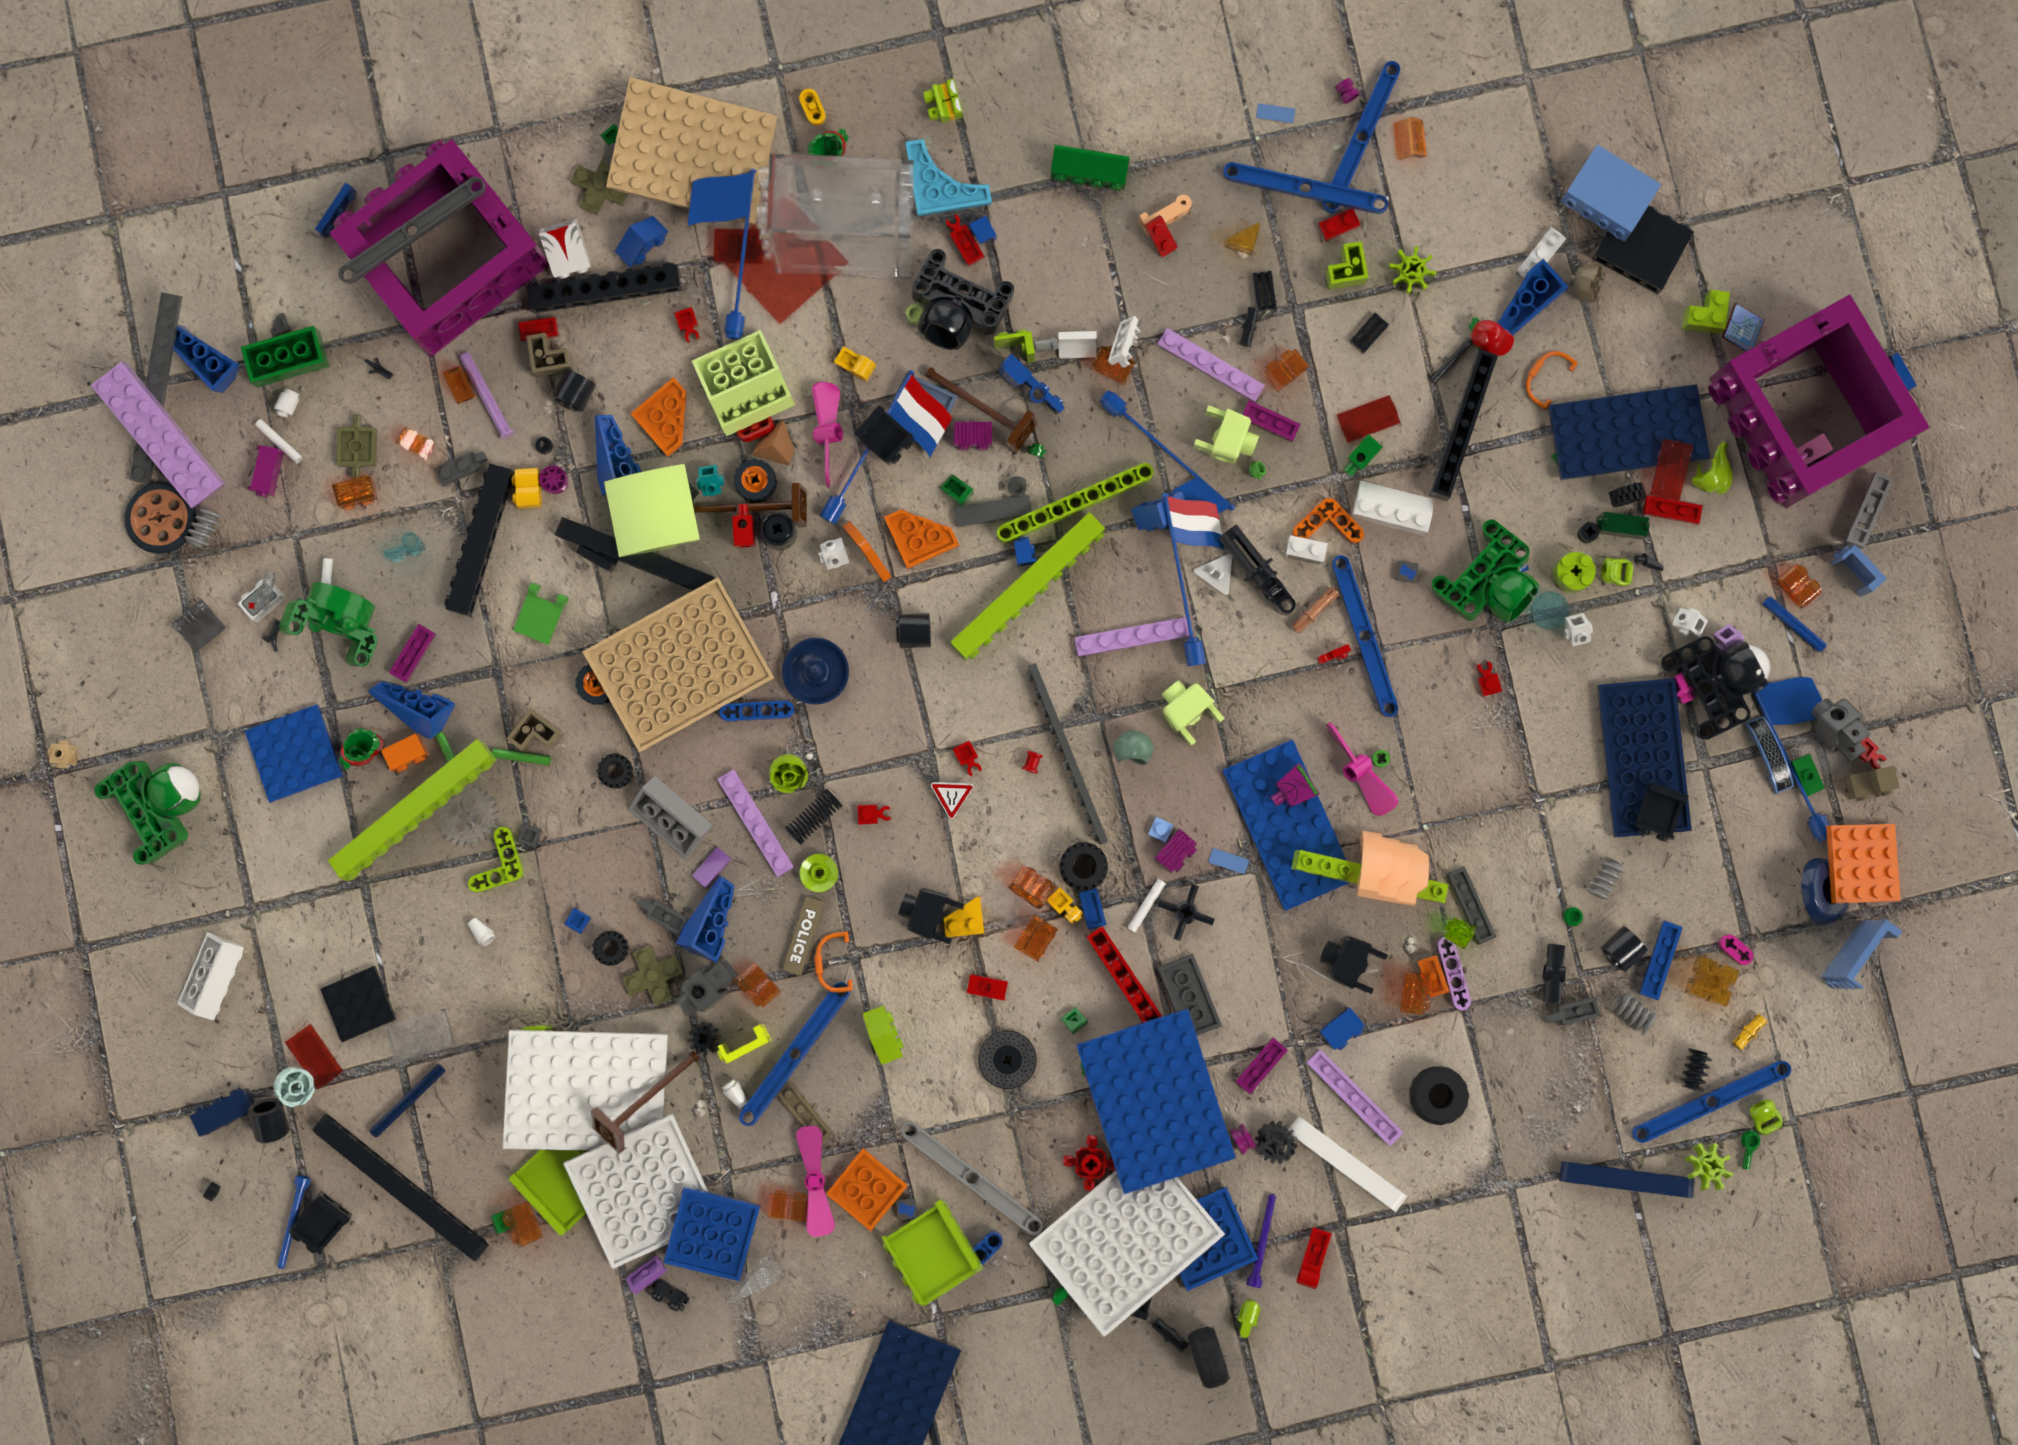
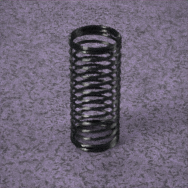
M828 789L824 790L829 799L821 793L825 801L818 796V799L821 801L820 803L815 799L818 806L811 802L815 809L808 805L815 815L805 808L811 816L810 818L802 811L808 821L799 814L804 823L798 817H795L800 825L794 820L792 822L796 827L791 823L789 825L792 829L786 825L785 829L800 845L805 842L803 838L808 839L805 834L811 836L809 831L814 834L812 828L817 831L816 826L821 828L820 824L824 825L822 820L827 822L824 816L830 819L827 812L833 816L831 810L836 813L834 807L837 810L843 807L840 801Z

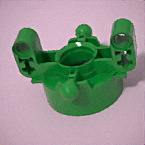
M314 582L312 584L306 601L297 598V600L289 602L279 624L282 634L299 635L302 633L307 620H310L308 627L312 632L318 633L323 629L352 640L346 661L353 667H364L369 664L378 641L374 634L375 629L368 627L376 608L375 605L353 592L321 582ZM291 622L294 626L292 631L289 629V625ZM358 654L360 655V661H359V662H357V659H356V657H357Z

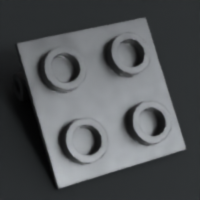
M202 599L172 623L174 630L185 638L195 652L202 649L226 628Z

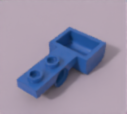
M1010 354L1000 363L998 368L999 374L1012 387L1016 388L1025 383L1030 388L1027 396L1031 403L1039 404L1045 402L1056 414H1059L1065 408L1062 405L1063 401L1057 395L1053 396L1045 383H1039L1015 356ZM1034 390L1041 392L1042 397L1040 400L1033 397Z

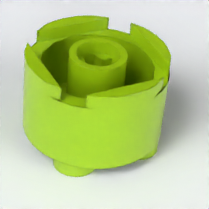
M1581 552L1566 554L1553 568L1554 582L1567 593H1576L1585 589L1593 582L1596 574L1592 558ZM1574 569V571L1577 572V575L1575 576L1574 573H1571V570Z

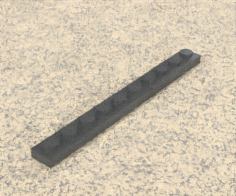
M161 292L145 386L164 408L183 296ZM136 441L129 480L151 484L154 462Z
M1036 663L1029 665V671H1027L1030 682L1034 681L1036 689H1034L1035 695L1038 700L1041 699L1044 706L1041 709L1044 717H1049L1051 724L1048 725L1052 735L1056 734L1058 742H1055L1059 753L1063 752L1065 759L1062 761L1066 771H1071L1073 776L1070 778L1073 788H1078L1080 795L1077 798L1080 805H1085L1087 813H1084L1088 824L1092 823L1094 831L1091 832L1095 842L1099 841L1100 845L1108 842V839Z

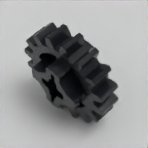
M1271 1121L1269 1125L1265 1123L1257 1131L1259 1135L1255 1137V1140L1259 1141V1143L1256 1145V1148L1261 1149L1258 1154H1264L1265 1161L1270 1158L1272 1164L1276 1160L1281 1164L1284 1160L1288 1161L1290 1156L1296 1153L1293 1149L1298 1147L1294 1143L1297 1137H1292L1291 1134L1294 1130L1289 1131L1287 1129L1288 1124L1282 1126L1281 1121H1278L1275 1125V1122Z

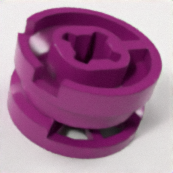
M551 465L544 468L540 473V484L547 492L560 494L566 490L569 479L560 467Z
M1240 1124L1236 1130L1232 1129L1229 1131L1242 1155L1246 1154L1250 1148H1256L1253 1139L1243 1124Z

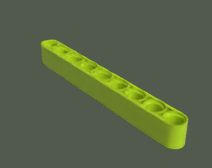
M1148 463L1139 464L1007 522L998 528L997 538L1002 544H1009L1016 541L1017 538L1025 537L1148 483L1153 477V467ZM1142 469H1147L1150 475L1142 477L1139 472ZM1130 477L1133 482L1130 485H1126L1122 482V479ZM1112 484L1115 487V491L1107 492L1105 486ZM1089 492H1095L1098 498L1090 500L1087 495ZM1074 499L1078 500L1081 504L1077 508H1073L1070 505V502ZM1055 507H1060L1063 513L1055 515L1052 510ZM1043 515L1046 520L1043 523H1038L1035 517ZM1025 522L1028 524V529L1021 531L1018 529V524ZM1003 530H1008L1011 536L1005 539L1001 537L1000 533Z

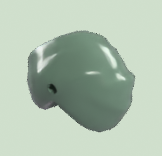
M1129 730L1122 733L1114 741L1113 751L1117 762L1131 759L1139 765H1146L1152 758L1154 744L1145 733Z

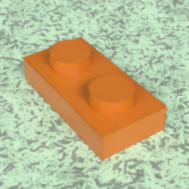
M1437 955L1417 961L1430 998L1450 992Z

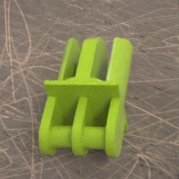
M1253 1299L1245 1300L1237 1317L1238 1321H1240L1238 1331L1243 1338H1247L1250 1335L1252 1325L1258 1326L1257 1321L1261 1309Z

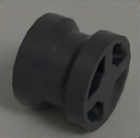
M1589 522L1579 528L1577 535L1582 543L1587 544L1596 540L1600 531L1595 523Z

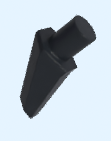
M1645 553L1641 556H1634V562L1641 563L1644 567L1659 571L1664 569L1661 563Z

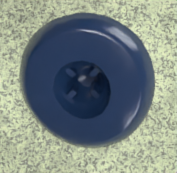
M808 638L802 640L790 649L783 661V682L788 692L801 702L813 705L827 703L839 696L846 687L849 678L847 658L836 644L827 639Z
M1824 858L1809 860L1802 872L1801 890L1803 902L1809 917L1816 924L1829 925L1844 915L1849 903L1831 904L1829 860Z

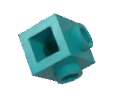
M717 464L698 467L696 484L698 490L702 491L703 497L722 494L721 486L725 484L723 474L719 475Z

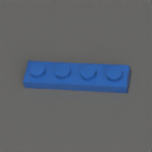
M1662 921L1641 984L1640 995L1659 1000L1683 927Z

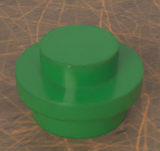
M1036 443L1028 446V454L1043 457L1047 450L1043 449V445Z
M1570 907L1565 910L1563 919L1569 926H1578L1583 920V914L1580 909Z

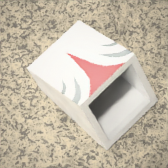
M577 218L540 230L539 236L554 278L564 279L570 276L569 273L577 271V274L588 271L591 263Z

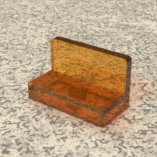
M1410 117L1394 123L1397 158L1402 160L1411 156L1418 158L1426 157L1423 120Z

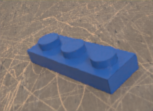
M346 182L315 228L324 238L335 229L333 225L335 219L344 213L347 205L355 199L357 191Z

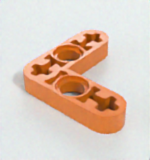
M1332 498L1324 499L1295 526L1292 532L1293 536L1298 537L1297 529L1302 530L1306 526L1303 523L1306 522L1308 527L1313 530L1310 531L1308 528L1304 533L1305 537L1301 535L1300 538L1308 539L1328 520L1350 543H1359L1364 537L1363 529ZM1325 503L1328 505L1330 503L1333 504V511H1326L1324 513V516L1322 515V513L1317 511L1318 509H1320V511L1322 512L1326 507ZM1312 515L1319 516L1320 523L1318 525L1311 524L1310 517ZM1337 517H1346L1347 524L1345 526L1338 525ZM1350 523L1353 525L1350 529L1353 532H1359V539L1356 537L1351 538L1352 532L1349 529L1347 532L1344 531Z
M848 521L842 526L885 583L892 576L868 541L852 522Z

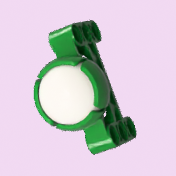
M145 761L128 762L100 781L94 788V793L99 799L115 797L118 799L144 843L133 853V859L139 865L156 862L187 840L188 832L176 816L191 812L201 801V791L197 778L191 771L177 763L164 764L152 773Z

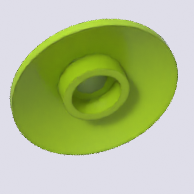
M811 855L803 861L800 867L801 882L807 889L813 892H825L832 888L837 881V865L827 855ZM817 870L823 871V875L821 877L816 876Z

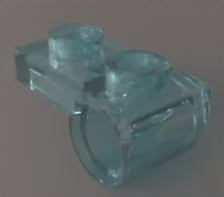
M408 532L403 535L401 546L383 552L385 559L394 563L402 561L403 557L408 555L411 557L422 554L421 551L426 550V547L418 535ZM416 538V544L409 547V540Z

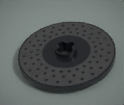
M1006 1030L991 1035L983 1043L979 1052V1067L982 1075L989 1083L998 1088L1013 1089L1022 1086L1031 1078L1036 1068L1037 1057L1034 1046L1027 1037L1016 1031ZM1011 1055L1013 1057L1011 1059L1012 1064H1004L1002 1062L1004 1060L1003 1056Z

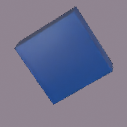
M573 908L564 925L582 934L591 917Z

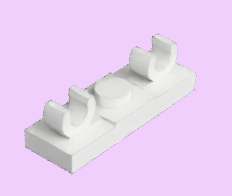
M1551 227L1516 273L1525 279L1528 271L1542 259L1548 262L1566 238Z
M1135 316L1120 322L1108 359L1111 365L1118 362L1123 368L1130 365L1127 360L1131 359L1132 356L1128 351L1133 341L1138 339L1136 334L1140 333L1139 328L1136 327L1138 319Z

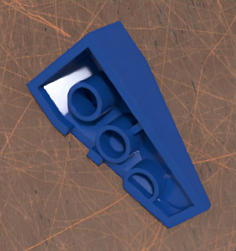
M1542 259L1528 271L1498 324L1510 334H1516L1570 287Z
M596 415L597 478L601 494L606 495L605 481L640 473L641 468L638 463L635 464L630 453L632 451L630 447L627 448L623 442V434L612 415Z
M380 681L369 690V693L413 731L428 739H432L443 730L455 707L454 702L440 695L433 694L429 696L422 694L421 690L416 689L413 692L405 690L404 686Z
M721 876L718 877L684 925L676 943L690 953L717 963L725 945L723 936L725 927H728L726 918L732 904L734 884Z

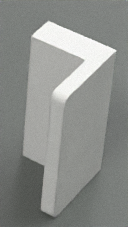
M1096 331L1058 332L1059 358H1096Z

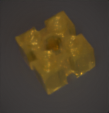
M1697 957L1692 969L1693 972H1696L1695 978H1689L1684 993L1702 999L1708 996L1707 1002L1727 1007L1732 992L1728 991L1729 985H1735L1740 970L1727 965L1716 967L1718 962L1706 957ZM1710 978L1714 979V985L1709 982Z

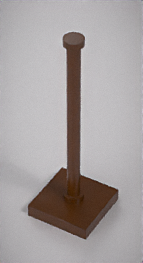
M929 368L925 375L928 379L932 378L1012 430L1013 432L1006 442L1009 450L1015 455L1037 426L1035 415L1027 410L1020 422L1015 424L936 373L934 368Z
M791 483V502L747 503L748 511L791 509L792 522L798 527H807V489L800 483ZM738 504L696 505L693 508L694 513L737 512L736 505Z
M691 1051L684 1061L614 1121L610 1120L598 1107H595L591 1111L592 1128L620 1154L625 1150L624 1132L619 1126L693 1062L699 1061V1056L694 1051Z

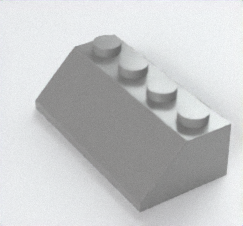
M656 776L641 788L628 809L685 859L691 855L713 827L709 821Z

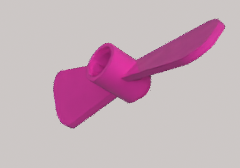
M818 382L812 387L819 425L813 431V439L818 445L825 444V480L828 488L831 487L829 443L841 442L843 439V429L839 423H836L840 390L835 384Z
M1328 722L1326 724L1328 731L1350 759V762L1342 769L1346 779L1350 782H1358L1373 814L1382 816L1393 810L1398 805V797L1371 770V759L1363 754L1355 757L1336 727L1331 722Z
M804 1126L797 1131L796 1139L807 1172L804 1181L806 1188L809 1190L807 1232L813 1237L830 1234L835 1228V1222L823 1187L826 1177L821 1172L822 1131L817 1126Z

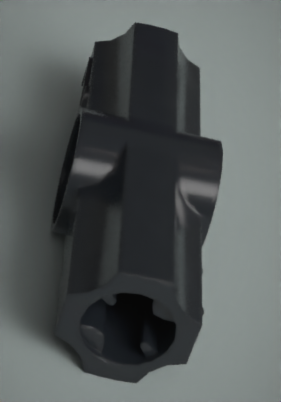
M1548 944L1546 964L1543 968V981H1545L1543 1002L1561 1004L1562 983H1564L1566 968L1564 966L1566 945Z

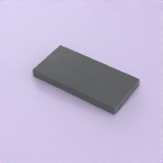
M1193 954L1157 968L1174 1012L1188 1008L1197 1036L1222 1026Z

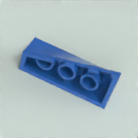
M177 326L173 350L212 391L223 393L236 379L240 364L192 335L185 326Z

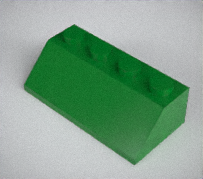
M1055 145L1051 178H1054L1057 182H1065L1066 180L1072 181L1076 185H1083L1085 183L1091 184L1095 188H1102L1104 186L1110 187L1113 191L1125 190L1130 156Z

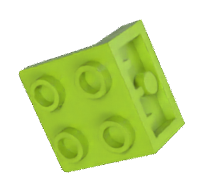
M1022 329L1017 330L1014 334L1002 332L994 337L995 349L1022 345L1023 358L1027 357V363L1035 362L1031 331Z

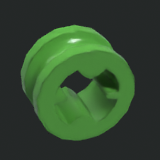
M1378 750L1372 755V763L1376 767L1382 768L1389 764L1390 756L1387 751ZM1377 754H1379V756L1381 754L1385 756L1384 764L1383 762H1381L1380 764L1377 762Z

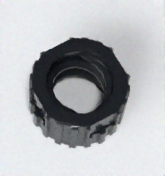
M545 437L538 438L535 444L536 450L544 455L550 454L554 447L552 441ZM542 442L548 443V447L545 450L540 448Z
M212 1182L206 1189L203 1197L212 1202L219 1193L221 1186Z

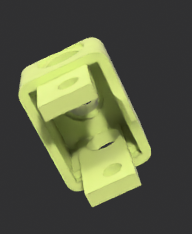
M1208 405L1205 415L1222 420L1223 422L1214 433L1212 438L1213 445L1196 439L1193 448L1211 454L1210 458L1230 464L1236 463L1240 453L1252 457L1259 435L1248 432L1251 424L1250 418L1230 409L1223 411Z
M1178 680L1161 694L1169 703L1162 711L1163 717L1176 734L1178 732L1181 734L1190 747L1196 743V740L1185 727L1198 722L1206 709L1218 724L1225 719L1213 705L1215 701L1197 683L1186 689Z

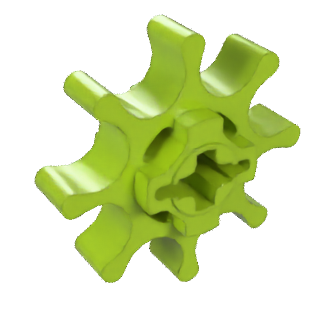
M1418 246L1414 247L1412 256H1405L1402 249L1398 250L1397 256L1400 257L1401 263L1397 265L1390 263L1388 266L1389 270H1396L1399 273V277L1392 281V285L1395 286L1400 281L1407 284L1406 294H1410L1413 284H1419L1422 290L1425 291L1428 285L1423 281V277H1434L1436 275L1435 270L1430 271L1426 268V263L1430 262L1433 256L1429 255L1425 259L1419 258L1417 255ZM1416 267H1418L1415 272L1411 271L1407 273L1409 269H1415Z
M1702 1143L1697 1144L1693 1147L1697 1152V1158L1693 1155L1685 1158L1686 1162L1694 1165V1172L1688 1174L1687 1177L1691 1179L1698 1176L1702 1181L1701 1191L1708 1189L1710 1182L1714 1184L1715 1190H1721L1725 1187L1721 1182V1176L1725 1179L1733 1176V1173L1726 1171L1723 1166L1725 1161L1730 1160V1156L1727 1155L1720 1158L1716 1153L1718 1147L1716 1143L1709 1146L1708 1152L1704 1150Z

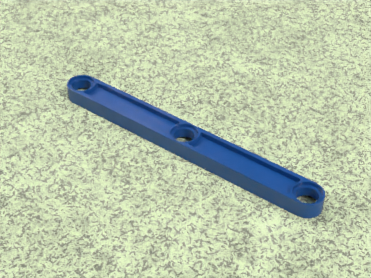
M1389 61L1384 65L1331 184L1343 187L1349 186L1399 76L1401 68L1396 61ZM1389 66H1394L1397 73L1390 75L1386 69ZM1362 132L1366 135L1367 139L1361 142L1357 139L1356 135ZM1325 202L1322 204L1324 211L1327 213H1334L1339 208L1338 205L1335 208H1329Z
M1235 162L1227 163L1224 167L1225 179L1235 183L1374 214H1382L1388 207L1387 198L1380 194ZM1233 167L1237 170V174L1229 176L1226 171ZM1308 184L1311 189L1305 193L1300 190V186ZM1381 200L1385 206L1382 209H1377L1374 206V202Z
M1338 555L1332 561V569L1379 710L1384 717L1389 718L1398 712V704L1350 561L1346 556ZM1343 559L1346 567L1338 569L1335 565L1336 560ZM1362 631H1367L1370 634L1368 641L1360 639L1359 635ZM1390 703L1394 706L1392 714H1387L1384 711L1385 704Z
M838 982L833 986L835 988L839 986L848 987L844 982ZM829 991L740 1112L739 1120L743 1125L751 1127L758 1122L847 1001L851 991L846 992L844 996H838L837 992ZM793 1049L800 1050V1057L798 1059L791 1058L790 1053ZM747 1112H752L754 1116L753 1121L750 1123L744 1121V1115Z
M1775 1061L1636 1125L1632 1129V1137L1640 1143L1657 1138L1787 1078L1791 1074V1066L1786 1061ZM1779 1064L1786 1066V1072L1783 1075L1778 1074L1776 1070ZM1709 1096L1716 1098V1105L1713 1107L1707 1105L1706 1101ZM1640 1128L1646 1131L1644 1139H1638L1636 1135L1637 1130Z

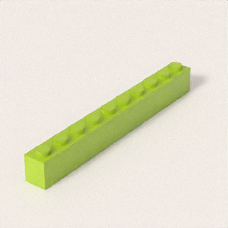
M1089 512L950 642L951 645L966 661L969 658L973 660L980 653L978 650L983 645L987 647L994 640L992 637L997 632L1000 634L1008 627L1006 625L1007 622L1011 619L1013 621L1022 614L1020 612L1022 608L1031 606L1035 602L1034 597L1038 593L1041 595L1049 589L1048 584L1052 580L1056 582L1063 575L1062 571L1066 567L1070 569L1077 562L1076 558L1080 554L1084 556L1091 549L1090 545L1094 541L1098 543L1105 536L1103 534L1105 527Z
M476 739L328 860L329 864L340 879L346 881L355 879L361 870L368 868L377 857L387 853L388 848L393 844L399 843L403 836L415 830L420 822L430 818L437 808L446 805L453 795L462 792L463 787L468 783L474 782L480 773L490 769L497 759L484 742Z

